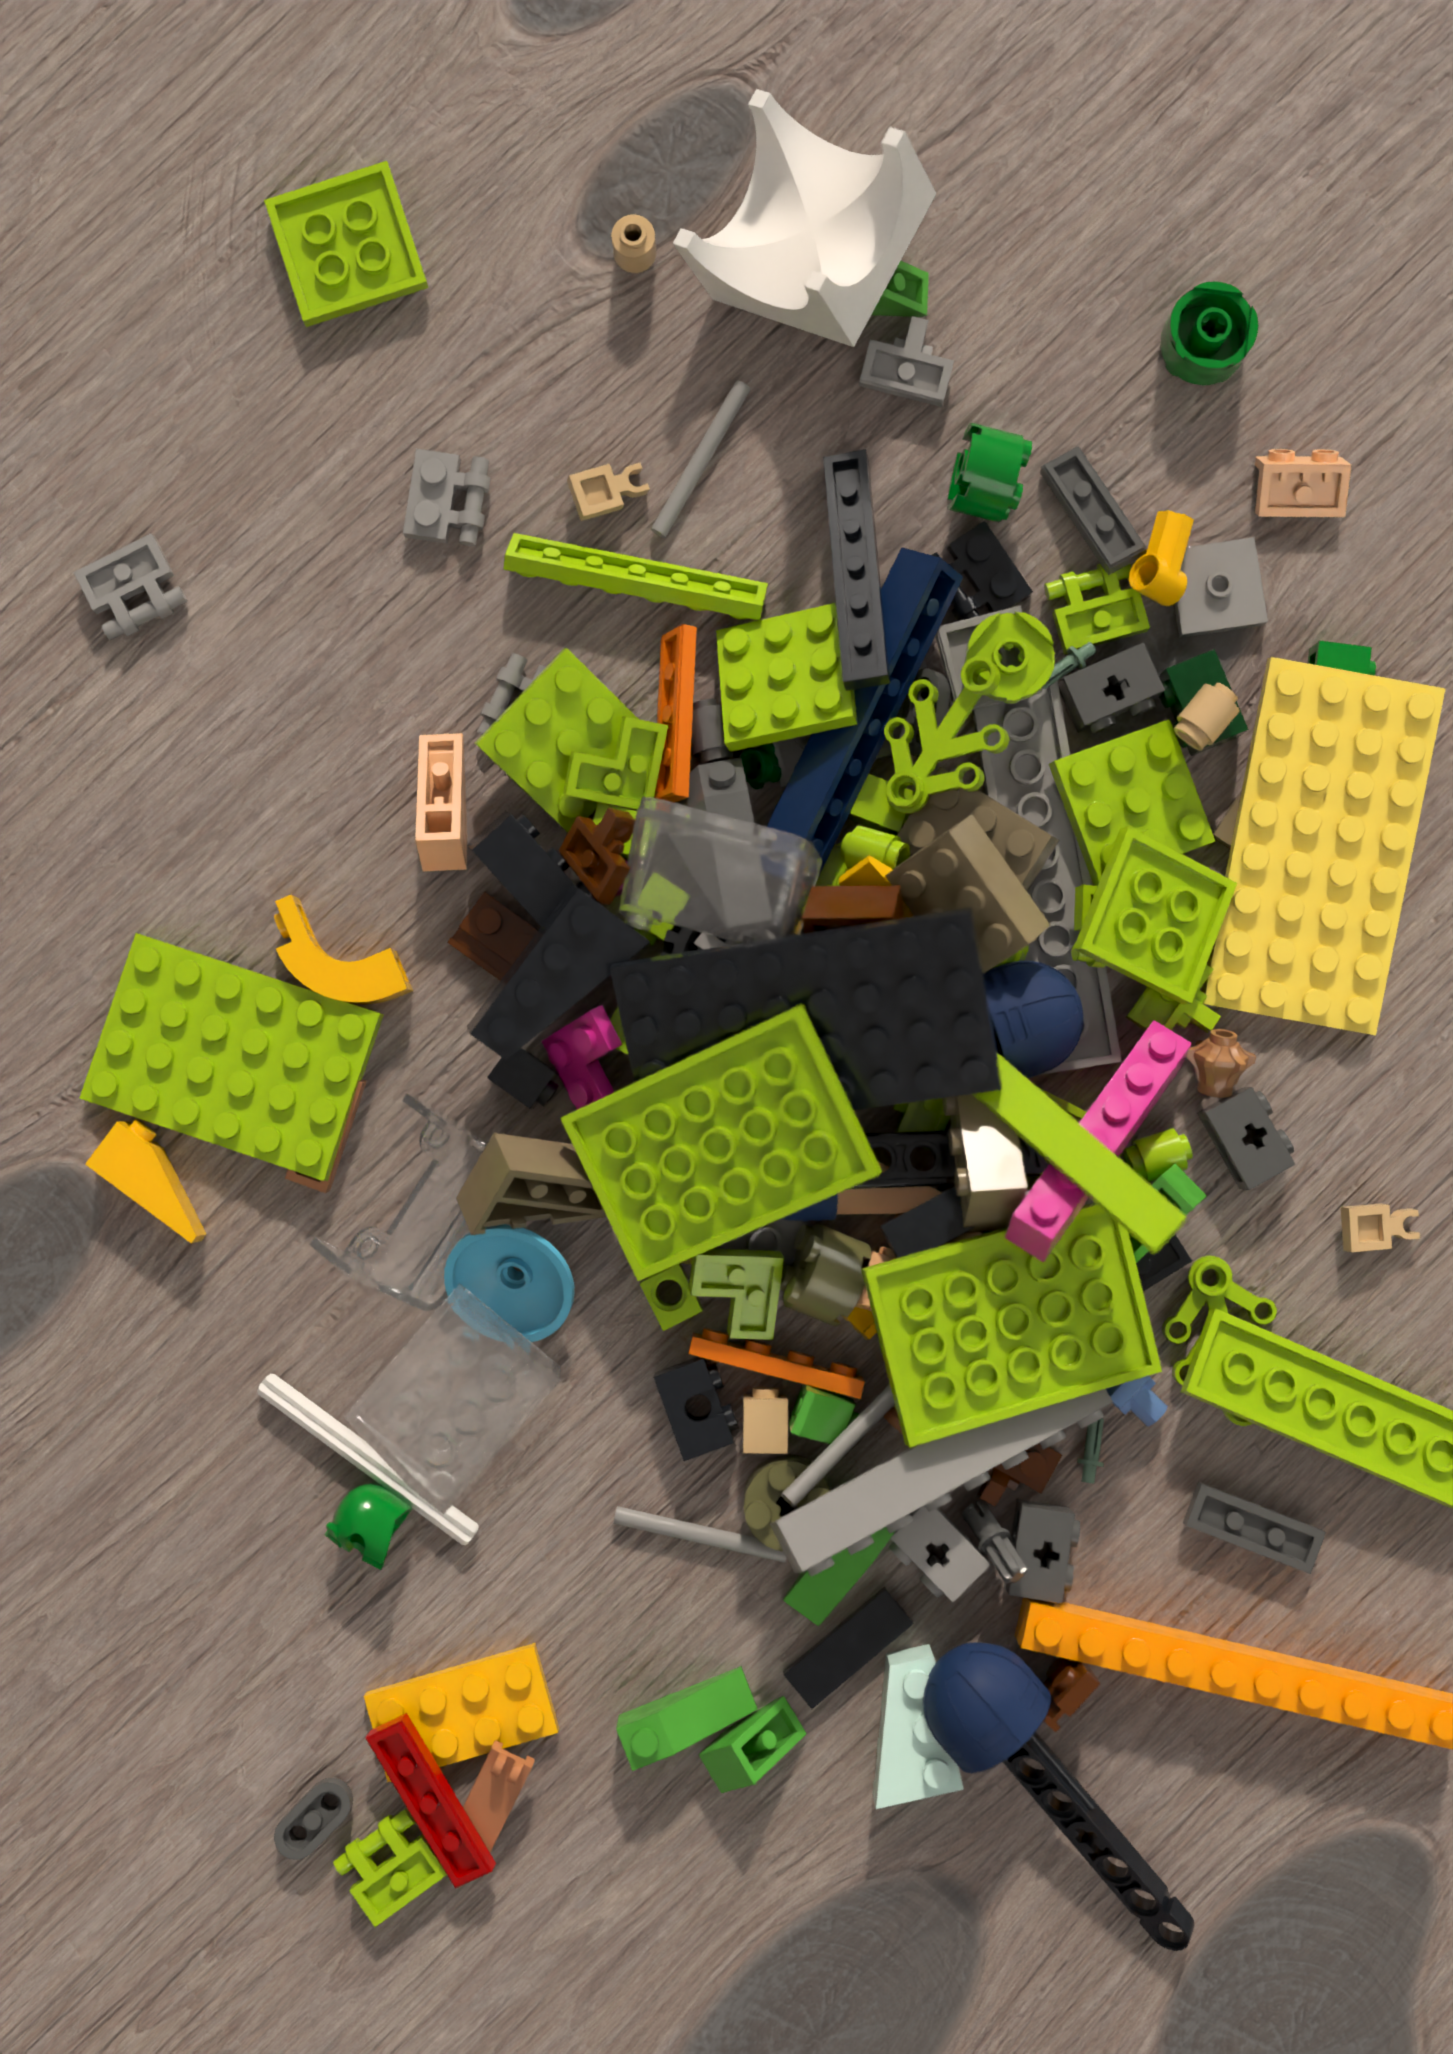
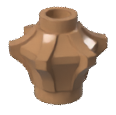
M1214 1029L1211 1031L1210 1037L1205 1040L1196 1041L1195 1046L1190 1047L1186 1057L1193 1064L1196 1071L1197 1090L1200 1093L1217 1098L1230 1097L1233 1093V1087L1237 1084L1241 1074L1255 1064L1256 1055L1241 1047L1237 1042L1238 1035L1224 1029Z

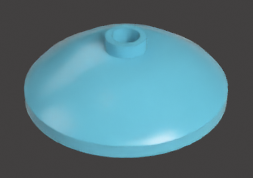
M507 1224L485 1227V1234L471 1235L469 1232L463 1236L448 1256L444 1270V1283L452 1306L468 1325L489 1338L507 1343L522 1344L544 1339L561 1327L573 1305L575 1294L574 1281L567 1262L550 1242L528 1229H512ZM514 1267L519 1268L522 1272L517 1271Z

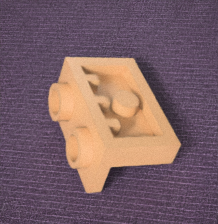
M1271 449L1268 452V456H1256L1255 466L1259 469L1255 514L1259 517H1345L1352 464L1342 457H1338V451L1327 449L1312 450L1311 457L1295 456V451L1287 449Z

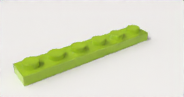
M517 533L513 534L504 556L503 570L517 572L524 577H542L557 580L569 586L583 585L602 589L609 594L623 593L643 597L654 603L668 602L683 605L695 611L709 610L729 614L731 617L740 620L754 619L760 621L768 583Z

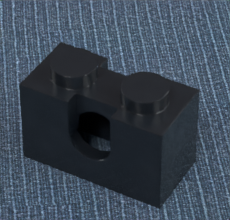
M696 1357L655 1372L654 1380L683 1461L734 1443L732 1431L739 1429V1425L731 1404L722 1406L717 1389L723 1388L724 1384L716 1362L707 1364L706 1358ZM697 1394L704 1395L711 1403V1410L706 1415L694 1416L686 1408L687 1400Z

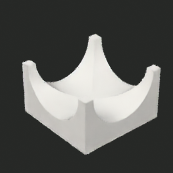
M756 89L748 103L756 128V157L752 178L740 208L727 226L716 235L701 239L696 233L681 228L673 245L713 300L854 347L935 198L936 192L905 131L889 127L881 142L883 147V154L864 155L851 152L816 136L788 115L776 102L771 93Z

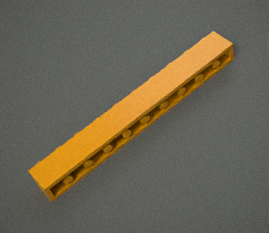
M1024 1597L1022 1599L1014 1636L1023 1649L1453 1750L1452 1693L1065 1602L1056 1603Z

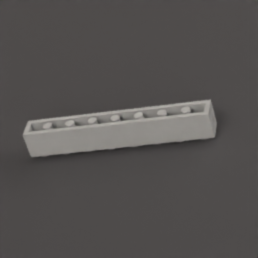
M1103 1389L913 1446L770 1523V1526L794 1573L807 1570L812 1577L833 1566L835 1563L831 1556L845 1548L852 1555L873 1544L874 1540L871 1534L886 1527L889 1533H892L913 1522L914 1520L910 1513L925 1505L928 1512L950 1502L952 1500L949 1494L951 1490L964 1484L966 1490L969 1491L991 1478L987 1471L1002 1463L1004 1469L1007 1470L1029 1458L1025 1451L1026 1449L1037 1443H1040L1043 1449L1048 1448L1067 1437L1063 1429L1077 1422L1080 1429L1098 1421L1104 1417L1100 1409L1111 1404L1113 1401L1107 1390Z

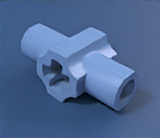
M1150 1376L1106 1388L1113 1401L1112 1403L1123 1414L1126 1415L1131 1410L1146 1426H1151L1157 1422L1168 1408L1151 1390L1156 1383Z

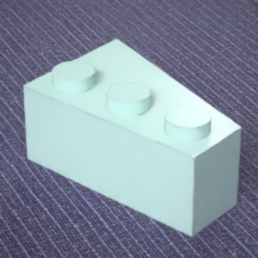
M929 1644L886 1653L881 1720L872 1793L876 1809L964 1790L959 1766L934 1738L924 1715V1690L929 1673L935 1665L934 1655Z

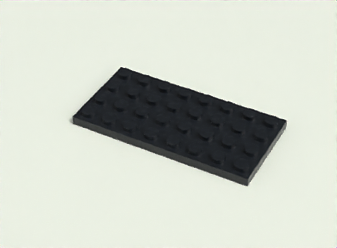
M972 908L613 963L609 968L634 1083L803 1004L853 1110L1002 1090L1003 1084Z

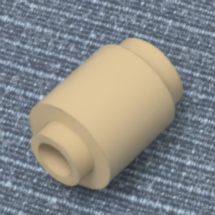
M627 215L619 219L614 225L611 234L615 261L620 268L627 272H643L651 267L656 258L654 228L646 218L640 215Z
M1216 683L1215 686L1204 684L1177 717L1179 723L1175 726L1174 732L1189 746L1202 751L1207 744L1212 745L1239 713V708L1235 704L1238 700L1237 696L1221 683Z

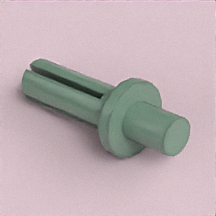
M1088 642L1078 650L1073 646L1067 649L1068 655L1054 664L1052 675L1043 689L1048 688L1075 668L1079 670L1086 668L1085 660L1097 652L1094 645Z
M1103 1418L1087 1426L1083 1459H1077V1463L1084 1464L1081 1482L1095 1484L1097 1466L1104 1467V1463L1099 1462L1104 1424Z

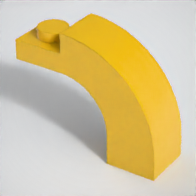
M288 895L275 901L279 913L274 915L276 925L284 939L290 937L292 941L276 948V951L291 974L312 991L334 1000L362 1005L387 1002L413 991L398 953L394 949L388 948L358 961L335 960L319 945L299 898Z

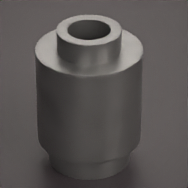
M705 699L693 703L691 749L693 756L698 757L700 765L734 758L733 752L728 750L724 742L722 705H717L716 699Z

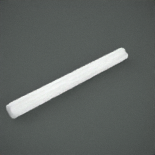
M270 1374L266 1376L259 1385L258 1395L407 1503L461 1545H467L477 1533L479 1526L476 1522L277 1375Z

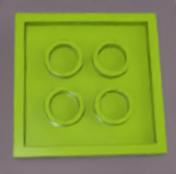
M388 161L264 200L301 317L306 327L429 288Z
M836 603L716 630L724 742L730 752L857 724L854 690L846 691L843 684Z
M564 648L474 744L568 833L577 816L588 818L597 808L598 804L596 801L563 795L571 751L614 759L622 716L638 718L568 648Z
M1170 719L1057 759L1048 764L1094 886H1098L1120 828L1130 826L1181 854L1215 842Z
M1130 826L1120 828L1073 949L1181 1004H1192L1237 883Z

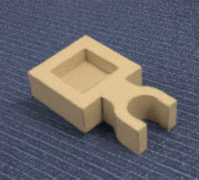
M641 462L626 467L621 474L615 476L610 464L569 475L567 483L580 520L584 521L621 510L624 506L621 497L623 495L632 498L646 495L650 490L648 483L636 487L629 481V476L641 472Z
M1388 1204L1341 1207L1343 1251L1361 1252L1392 1249V1235L1402 1239H1420V1232L1405 1231L1403 1227V1222L1407 1217L1419 1216L1418 1210L1399 1209L1390 1215V1205Z

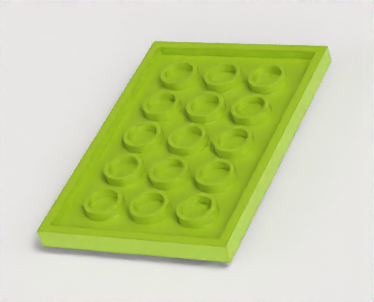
M135 933L79 1099L322 1181H328L358 1081L362 1080L384 1014L348 1002L334 1000L314 991Z
M803 1004L560 1118L637 1281L876 1177L882 1172Z
M1093 1202L1082 1207L1044 1262L1006 1239L1005 1235L1008 1229L1006 1227L862 1268L861 1271L905 1445L908 1447L917 1446L1162 1372L1128 1231Z

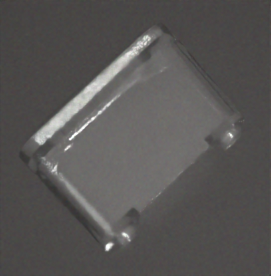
M642 797L635 817L627 863L631 869L624 881L619 912L626 917V924L642 930L650 931L652 924L661 925L662 922L739 943L799 935L803 926L802 916L811 887L816 884L823 861L813 844L799 836L656 798Z

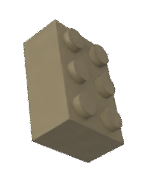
M939 767L935 775L949 773V771ZM962 788L930 795L926 805L921 810L909 815L897 835L901 838L902 842L909 844L910 854L913 855L972 814L1026 891H1028L1060 841L980 790L968 792Z
M972 814L885 875L891 885H901L902 900L913 916L972 908L983 973L1028 946L1050 926L1047 919Z

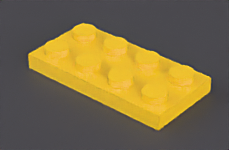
M536 1643L367 1691L364 1695L373 1729L407 1713L439 1767L487 1754L490 1752L495 1740L502 1743V1749L556 1734L559 1731L558 1721ZM385 1772L387 1782H391V1780Z

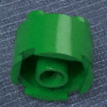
M1205 282L1195 286L1177 301L1163 327L1160 341L1165 367L1171 375L1191 384L1212 385L1228 380L1239 368L1255 343L1258 333V317L1253 305L1250 307L1248 302L1242 297L1243 293L1238 288L1223 282ZM1203 330L1209 331V336Z
M970 423L962 440L970 441L968 449H964L962 453L958 452L955 459L948 490V499L952 501L947 506L948 510L998 523L1002 520L1006 521L1010 510H1016L1021 500L1023 484L1018 483L1017 480L1020 467L1025 468L1028 464L1032 451V441L1025 440L1022 435Z

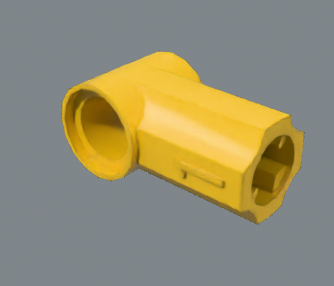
M1170 510L1157 512L1147 552L1135 561L1129 572V584L1134 590L1166 607L1174 605L1181 599L1187 588L1188 580L1186 574L1180 569L1194 519L1186 514Z

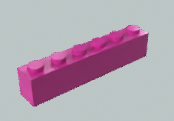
M1153 1020L1079 1124L1118 1157L1181 1069L1192 1043ZM1050 1163L1012 1215L1005 1238L1044 1262L1089 1197Z

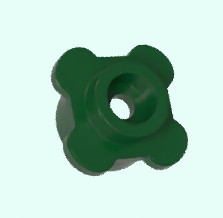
M773 743L760 745L757 748H746L740 757L746 782L750 783L751 787L756 790L762 789L764 784L769 781L775 783L781 779L782 770L779 767L778 758L774 754L775 746Z

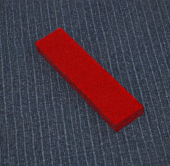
M405 1713L370 1730L365 1737L454 1888L456 1889L491 1873L496 1865L495 1860L408 1714Z

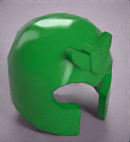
M373 1484L360 1485L352 1489L339 1503L333 1516V1522L327 1523V1531L324 1535L345 1551L350 1552L353 1548L361 1552L362 1561L382 1570L391 1537L406 1520L412 1507L382 1486Z

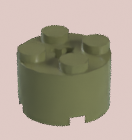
M804 1224L799 1229L795 1238L794 1248L797 1250L792 1266L788 1264L783 1266L780 1290L783 1291V1303L787 1308L837 1327L841 1324L837 1317L839 1315L848 1317L861 1296L865 1286L861 1271L863 1256L871 1259V1249L869 1244L821 1224H816L813 1227Z
M799 1455L777 1456L761 1462L750 1474L745 1485L744 1513L748 1527L761 1543L777 1551L784 1552L770 1523L831 1491L829 1483L824 1476L797 1504V1508L789 1507L786 1511L781 1510L778 1498L782 1497L781 1494L812 1463V1461Z

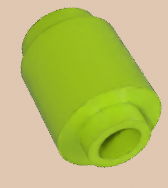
M857 826L852 832H848L845 835L841 845V856L845 860L846 867L850 869L868 855L894 869L910 857V846L902 842L899 836L864 826Z
M1174 1128L1132 1141V1146L1123 1150L1126 1165L1147 1183L1157 1180L1174 1164L1182 1171L1187 1170V1160L1193 1159L1192 1149L1186 1135H1178Z

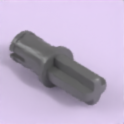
M976 1501V1505L980 1509L979 1513L973 1503L970 1504L963 1511L962 1517L980 1542L978 1546L979 1551L990 1558L1004 1582H1011L1013 1584L1019 1582L1027 1574V1568L1010 1542L1012 1536L1009 1530L1001 1528L986 1501Z

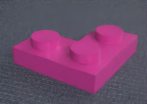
M602 1005L588 1011L542 1040L549 1060L557 1070L569 1098L577 1110L614 1093L598 1059L623 1044Z

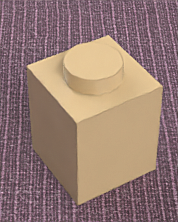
M753 1387L752 1394H743V1453L788 1454L787 1395H779V1388Z

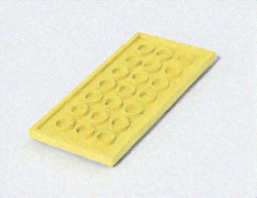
M1274 657L1267 659L1225 877L1236 882L1237 886L1208 960V966L1214 970L1204 983L1202 992L1207 995V998L1202 1004L1376 1035L1445 688Z

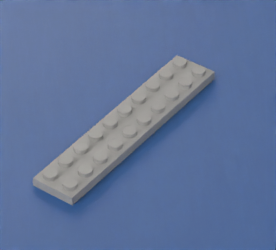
M1057 681L1048 688L1043 689L1041 693L1020 700L1017 703L1007 704L1003 702L972 710L975 732H980L989 724H997L1006 730L1009 735V744L1003 752L993 754L987 750L979 751L986 795L1060 840L1027 891L1050 926L1029 944L1025 961H1036L1051 966L1061 972L1072 983L1082 1003L1083 1029L1079 1042L1071 1055L1058 1067L1043 1074L1122 1062L1106 966L1103 968L1089 967L1086 962L1073 961L1071 957L1072 947L1080 931H1074L1075 887L1092 885L1048 765L1057 759L1070 755ZM1000 732L990 734L988 737L989 746L999 743L1001 739Z

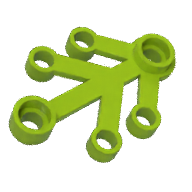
M975 656L966 661L961 669V680L965 687L939 727H937L934 709L939 696L937 688L924 679L917 680L910 686L908 696L915 705L923 751L914 765L908 745L914 737L913 726L900 717L892 718L886 723L884 735L890 742L895 774L890 778L886 787V798L890 806L896 811L903 814L916 813L926 805L930 795L958 788L968 792L978 790L984 783V773L981 768L973 763H962L954 772L930 776V774L940 761L983 750L998 754L1007 748L1009 735L1006 730L997 724H989L980 732L954 738L980 697L992 693L999 685L1000 671L990 659L983 656ZM984 671H989L990 678L988 682L984 685H978V675ZM928 687V698L924 701H918V692L922 688ZM899 725H904V735L899 739H894V729ZM1000 732L1001 739L999 743L989 746L988 737L990 734ZM969 770H974L976 773L974 781L970 784H964V774ZM909 785H914L916 789L914 796L911 799L905 800L903 796L905 788Z
M1207 1255L1198 1258L1190 1266L1188 1283L1191 1291L1176 1316H1171L1164 1321L1162 1333L1167 1340L1173 1343L1181 1344L1186 1342L1191 1335L1190 1324L1205 1303H1207L1208 1312L1210 1309L1216 1308L1228 1313L1225 1298L1247 1309L1250 1319L1259 1324L1271 1323L1276 1317L1277 1308L1270 1299L1257 1297L1233 1282L1232 1270L1223 1259ZM1212 1269L1216 1273V1281L1212 1285L1207 1286L1203 1283L1202 1275L1206 1270ZM1265 1302L1269 1308L1268 1315L1265 1318L1259 1319L1255 1314V1308L1259 1303ZM1175 1322H1181L1184 1327L1183 1334L1178 1338H1173L1169 1331L1170 1326ZM1199 1338L1187 1357L1177 1361L1172 1368L1174 1380L1182 1386L1184 1381L1180 1378V1369L1185 1365H1190ZM1223 1411L1225 1417L1238 1426L1253 1424Z

